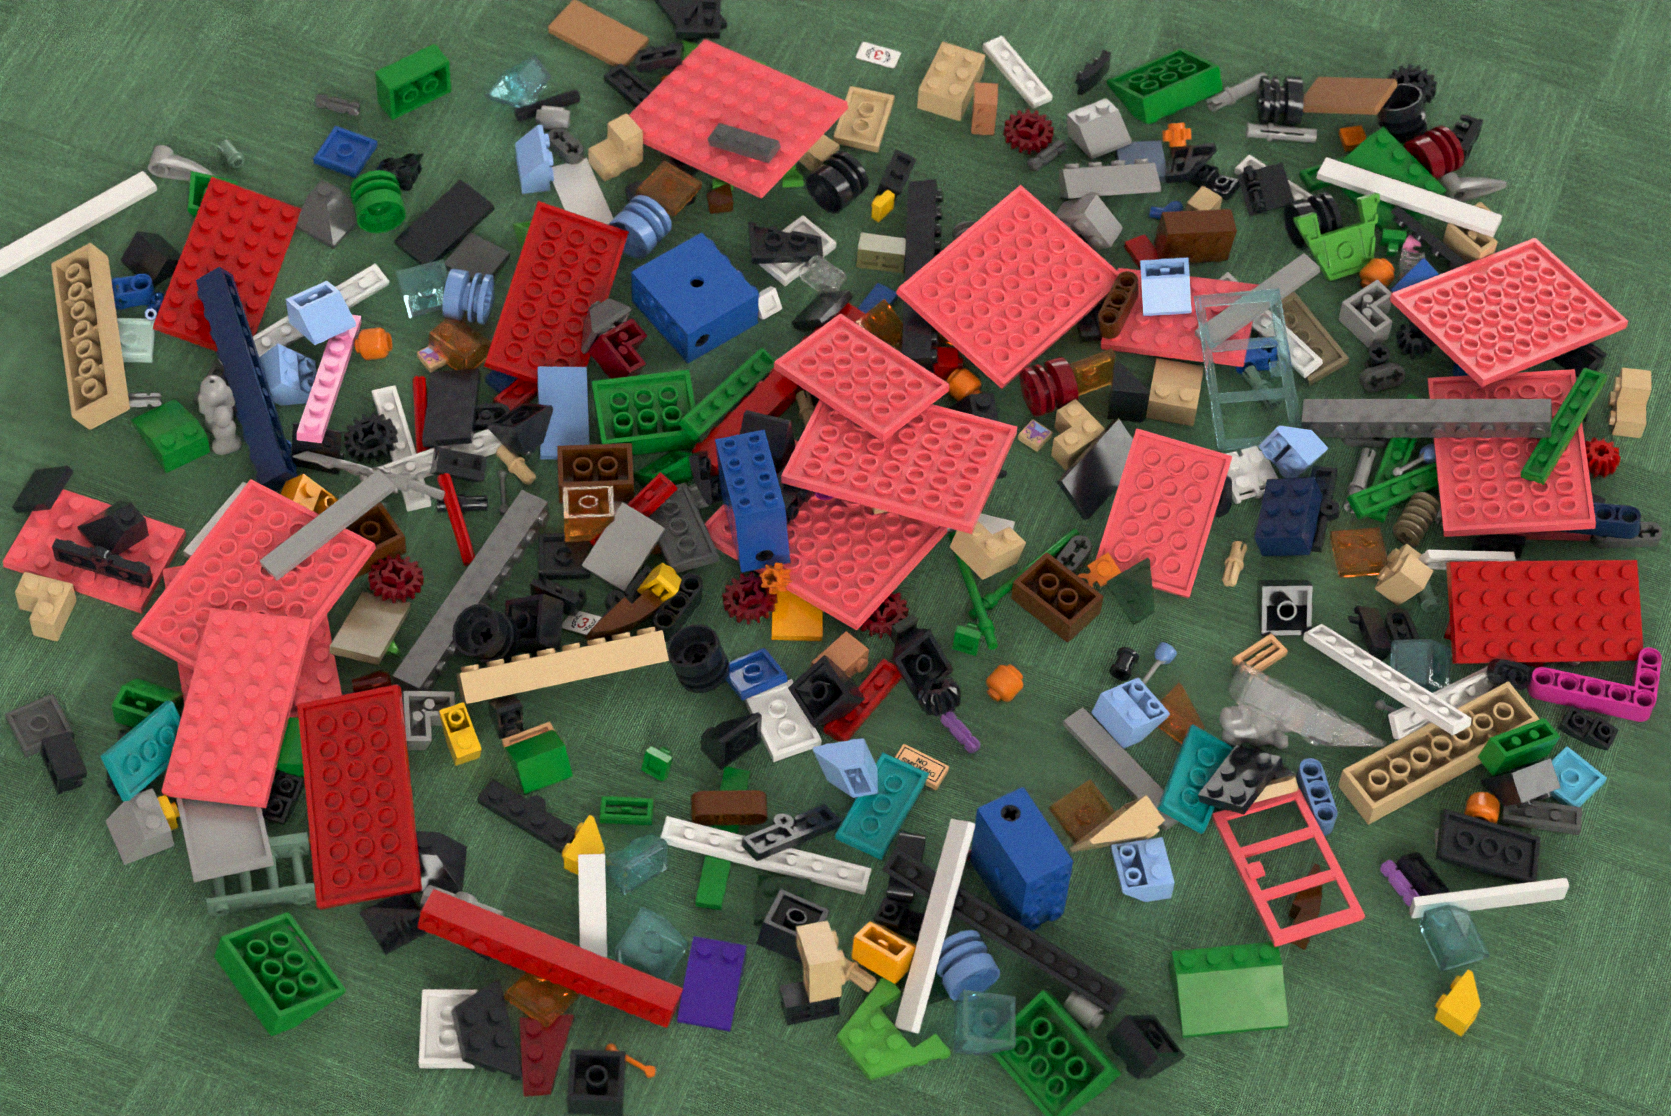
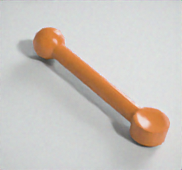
M612 1043L608 1044L605 1048L606 1051H619ZM626 1055V1061L643 1070L647 1077L652 1078L655 1076V1067L645 1066Z

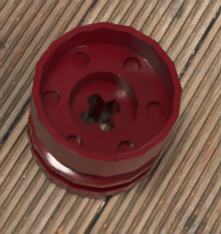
M1443 125L1436 126L1403 145L1437 181L1444 175L1460 169L1464 163L1463 149L1458 138L1448 127Z
M1062 356L1044 362L1043 367L1037 364L1032 366V368L1021 369V391L1028 409L1035 417L1045 415V413H1052L1055 407L1060 409L1075 399L1079 400L1074 373L1069 363Z

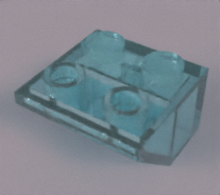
M1431 639L1394 640L1391 642V668L1431 693L1450 684V647Z

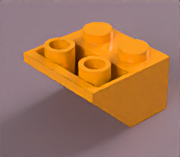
M305 474L286 481L280 494L319 515L338 501L335 496Z
M870 921L854 936L851 959L896 984L910 970L916 944L887 927Z

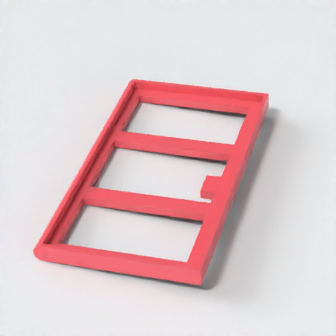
M1300 788L1293 793L1255 802L1245 814L1226 809L1212 813V820L1274 947L1355 923L1365 918V914ZM1295 801L1308 826L1307 828L1240 848L1227 822L1228 820ZM1314 838L1330 870L1261 891L1256 879L1265 876L1263 866L1260 861L1248 864L1246 858ZM1336 881L1349 909L1284 929L1279 928L1267 901Z

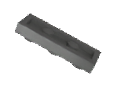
M722 123L717 125L707 139L710 146L766 163H770L781 148L778 140Z
M1532 800L1533 804L1522 808H1517L1516 804L1505 806L1502 803V824L1579 835L1581 832L1582 808L1534 800Z

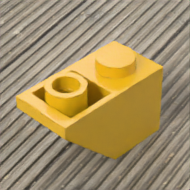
M464 702L439 710L446 743L455 766L480 758L482 749Z
M591 815L587 817L584 823L581 822L578 825L572 843L568 842L562 852L564 869L579 875L578 855L605 854L604 845L595 819Z
M1469 969L1462 977L1458 975L1450 985L1451 992L1448 996L1443 994L1435 1005L1438 1010L1434 1019L1461 1037L1474 1022L1481 1007L1474 975Z

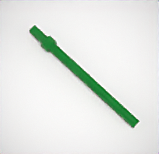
M1075 528L1070 530L994 592H988L981 599L985 610L994 608L998 604V600L1012 590L1013 582L1046 552L1054 557L1065 548L1074 536L1080 535L1079 531ZM973 607L968 611V614L972 619H976L977 615Z
M956 532L948 535L950 543H952ZM954 552L979 621V631L985 637L988 648L994 650L998 647V643L994 635L995 628L991 619H988L970 567Z

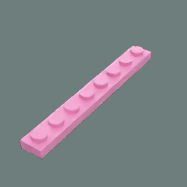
M352 315L356 322V327L328 339L297 430V440L322 443L355 344V339L361 326V316Z

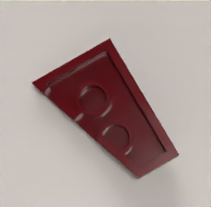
M574 1014L519 1018L524 1097L552 1094L563 1051L566 1048L570 1028H572Z

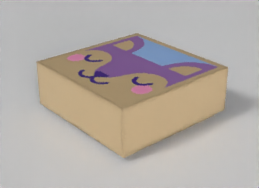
M438 342L417 352L418 359L430 373L451 363V357Z
M1032 420L1018 434V440L1036 452L1052 437V431L1035 420Z

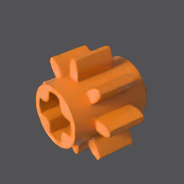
M1185 123L1168 124V130H1162L1163 141H1169V147L1186 146V140L1192 139L1191 128L1185 129Z
M775 563L774 566L766 564V570L759 575L762 577L763 582L761 587L769 588L770 594H777L778 591L786 592V586L792 583L789 575L791 570L782 569L783 563Z

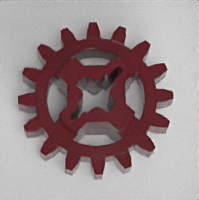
M1026 109V113L1018 110L1017 116L1010 114L1009 120L1005 121L1003 136H1006L1005 142L1011 143V149L1018 147L1019 153H1022L1023 150H1027L1028 154H1031L1032 150L1040 153L1041 147L1045 149L1048 147V143H1052L1054 127H1051L1052 121H1046V114L1039 116L1038 110L1034 113H1030L1029 109Z
M397 554L395 559L387 555L386 561L378 559L377 565H371L369 588L374 590V596L382 595V601L385 602L388 598H391L392 603H396L397 599H401L405 603L406 597L414 599L415 592H421V586L424 585L423 569L418 568L417 561L410 563L409 556L403 560L400 554Z
M750 572L749 577H745L743 573L740 574V580L732 578V586L725 585L726 593H722L724 610L728 611L730 618L736 616L738 623L743 619H746L747 625H750L753 619L760 623V617L763 616L768 619V611H775V604L778 603L777 594H770L769 588L761 587L763 583L762 577H754L753 572Z
M899 592L895 595L891 593L879 606L882 609L883 616L880 615L878 607L861 625V631L864 632L868 629L870 631L869 636L871 637L874 633H878L879 638L883 637V633H887L891 637L892 626L908 617L909 608H906L907 601L901 600V593Z

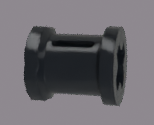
M1382 344L1372 345L1368 351L1369 359L1366 360L1365 369L1385 364L1389 359L1390 350Z
M1120 647L1117 651L1115 664H1112L1109 669L1110 674L1120 681H1128L1132 675L1131 669L1133 665L1139 660L1138 653L1131 648Z

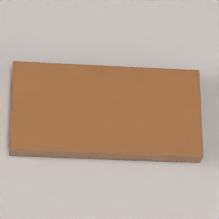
M573 0L548 26V33L613 67L621 63L627 68L636 58L638 50H643L649 44L648 37L577 0Z
M1318 77L1304 96L1303 112L1377 115L1398 85L1395 79Z

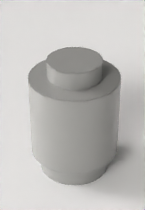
M542 105L541 110L537 109L536 123L542 125L543 129H569L570 110H565L564 107Z
M1074 991L1067 998L1063 1006L1087 1030L1091 1027L1097 1028L1105 1017L1102 1014L1103 1007L1077 991Z

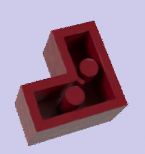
M631 318L600 335L588 352L610 379L637 376L646 363L636 351L647 338V335L636 321Z

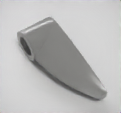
M164 145L156 146L153 149L148 166L151 174L169 179L190 181L191 171L215 176L202 165L187 158L174 155L172 149Z
M1448 173L1439 180V183L1447 190L1445 196L1460 202L1485 196L1507 186L1506 181L1485 177L1459 178L1456 173Z

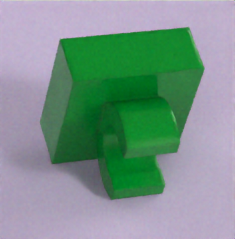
M1383 229L1380 235L1379 246H1387L1386 256L1396 257L1398 248H1402L1406 241L1407 231Z
M968 622L966 627L958 625L952 649L977 656L982 632L976 631L978 625Z
M650 746L645 751L641 770L663 782L669 775L673 759L669 755L672 751L664 746L659 750Z

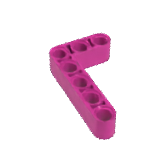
M1647 647L1642 649L1634 666L1631 686L1539 667L1533 671L1527 691L1532 698L1643 722L1650 718L1656 703L1662 656L1654 648Z

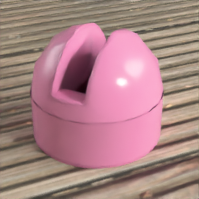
M1409 234L1401 251L1409 255H1415L1419 251L1414 248L1415 246L1421 247V243Z

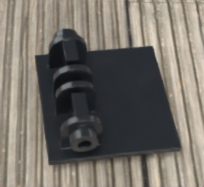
M409 153L402 158H386L380 162L376 170L392 173L399 181L400 189L402 191H410L422 171L420 162L424 154L415 155L414 153Z
M1283 162L1259 169H1254L1249 165L1243 168L1244 172L1237 175L1249 216L1285 207L1286 204L1294 201Z
M293 422L291 457L309 451L344 460V453H341L342 431L326 429L322 443L297 440V430L300 423ZM292 457L293 463L297 467L337 475L340 473L339 468L328 469L318 463Z
M410 893L391 896L360 912L362 919L385 955L427 933L418 928L421 910Z

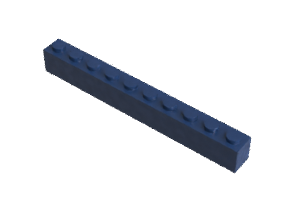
M218 267L196 280L199 289L197 294L205 308L203 311L204 316L210 323V335L217 345L218 350L216 354L224 367L223 376L229 383L237 408L236 417L244 430L242 435L251 452L249 457L257 471L256 479L259 484L276 492L284 487L286 481L298 475L234 277L228 271Z

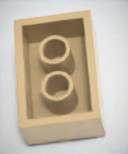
M942 42L919 88L917 108L961 121L974 94L975 82L979 83L984 73L985 55Z

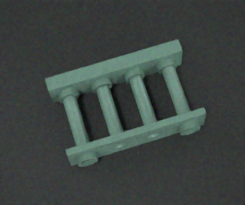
M307 832L268 838L274 866L266 867L268 890L252 892L250 871L239 873L242 893L226 896L223 876L213 878L215 897L206 899L209 916H226L234 912L295 903L307 904L310 901H315L314 883L306 884L302 857L310 854ZM291 857L295 886L279 888L276 860Z

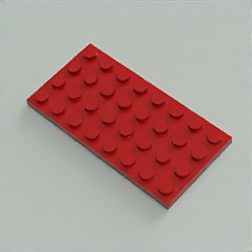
M211 177L157 314L153 329L217 351L216 342L210 335V323L204 316L203 311L205 308L203 302L197 294L199 289L196 280L221 267L233 275L252 336L256 335L302 209Z
M538 201L484 367L537 384L538 367H587L591 354L589 352L583 354L581 351L584 320L589 313L588 308L597 301L601 303L608 299L629 232Z
M1637 560L1470 561L1446 563L1453 664H1489L1493 659H1505L1517 663L1637 661L1640 651L1643 649Z
M397 684L297 704L317 908L322 910L422 891L401 687Z

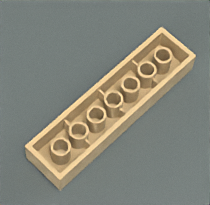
M89 243L53 262L51 266L72 418L91 430L128 411L130 405L108 256Z
M655 627L637 630V635L632 637L630 632L612 635L613 641L606 642L605 637L588 640V646L580 647V643L562 646V651L556 653L554 648L537 651V657L530 658L529 653L511 657L512 662L504 663V659L486 662L487 667L479 669L478 664L461 667L462 673L456 674L461 701L464 704L669 661L663 630L656 631Z
M1508 681L1458 708L1459 711L1471 718V726L1452 736L1431 722L1342 770L1338 787L1369 825L1480 765L1482 762L1479 760L1478 755L1491 737L1539 720L1538 716Z

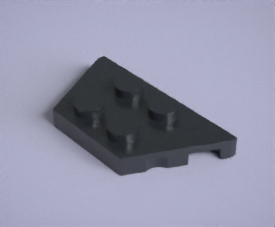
M496 980L456 1005L451 1013L462 1061L474 1066H482L485 1070L493 1073L496 1071L511 1075L510 1079L516 1081L520 1080L522 1072L501 982Z

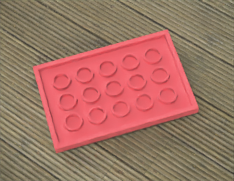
M1118 268L1119 273L1130 271L1136 274L1139 294L1120 334L1113 339L1102 337V350L1244 367L1253 321L1212 350L1195 336V330L1253 290L1258 284L1190 276L1192 313L1143 316L1141 270Z
M841 313L774 362V369L881 441H885L949 392V384Z
M1136 428L1096 560L1108 552L1122 572V575L1117 578L1189 599L1232 456Z
M63 489L50 510L32 511L2 562L5 568L23 574L28 572L71 583L76 592L142 614L163 577L162 569H167L186 536V532L184 529L145 517L149 536L119 554V556L126 560L139 561L150 566L153 582L149 589L56 561L52 549L56 538L64 541L70 540L77 545L87 548L93 547L78 530V526L112 506Z

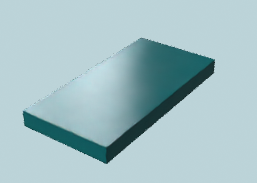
M165 701L100 756L122 801H130L168 768L181 720L172 701Z
M1192 724L1187 730L1157 809L1200 834L1205 832L1215 806L1200 803L1198 793L1234 747Z
M882 752L876 763L878 770V794L857 797L835 834V839L880 860H883L929 777V773Z

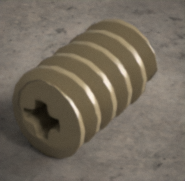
M1415 493L1397 519V522L1393 525V533L1397 540L1404 545L1408 544L1412 548L1417 547L1420 540L1424 537V533L1428 531L1429 526L1433 523V519L1437 517V510L1440 509L1439 502L1427 493Z

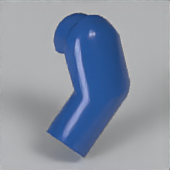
M1173 201L1164 208L1151 206L1149 217L1161 219L1162 212L1183 211V205L1180 201Z
M162 292L151 295L152 303L147 306L145 311L147 319L154 320L157 317L164 299Z

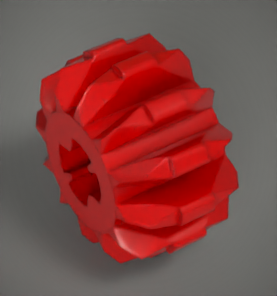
M1595 437L1591 441H1585L1589 473L1593 474L1594 479L1598 475L1604 479L1608 474L1613 475L1621 460L1619 448L1614 447L1613 441L1605 442L1604 437L1600 441Z

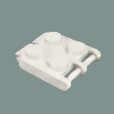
M1257 446L1240 450V457L1237 451L1226 453L1232 456L1227 475L1232 479V499L1235 504H1239L1241 500L1252 497L1256 499L1261 498L1265 489L1260 490V488L1266 487L1267 479H1278L1269 459L1263 455L1262 451H1259ZM1252 491V493L1240 495L1241 493Z

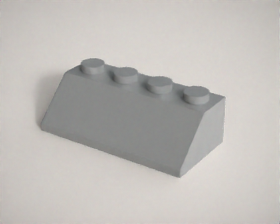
M1148 158L1134 159V164H1125V160L1111 161L1109 166H1102V162H1088V167L1079 168V163L1065 164V169H1059L1060 197L1079 198L1093 194L1107 196L1161 192L1155 163H1148Z

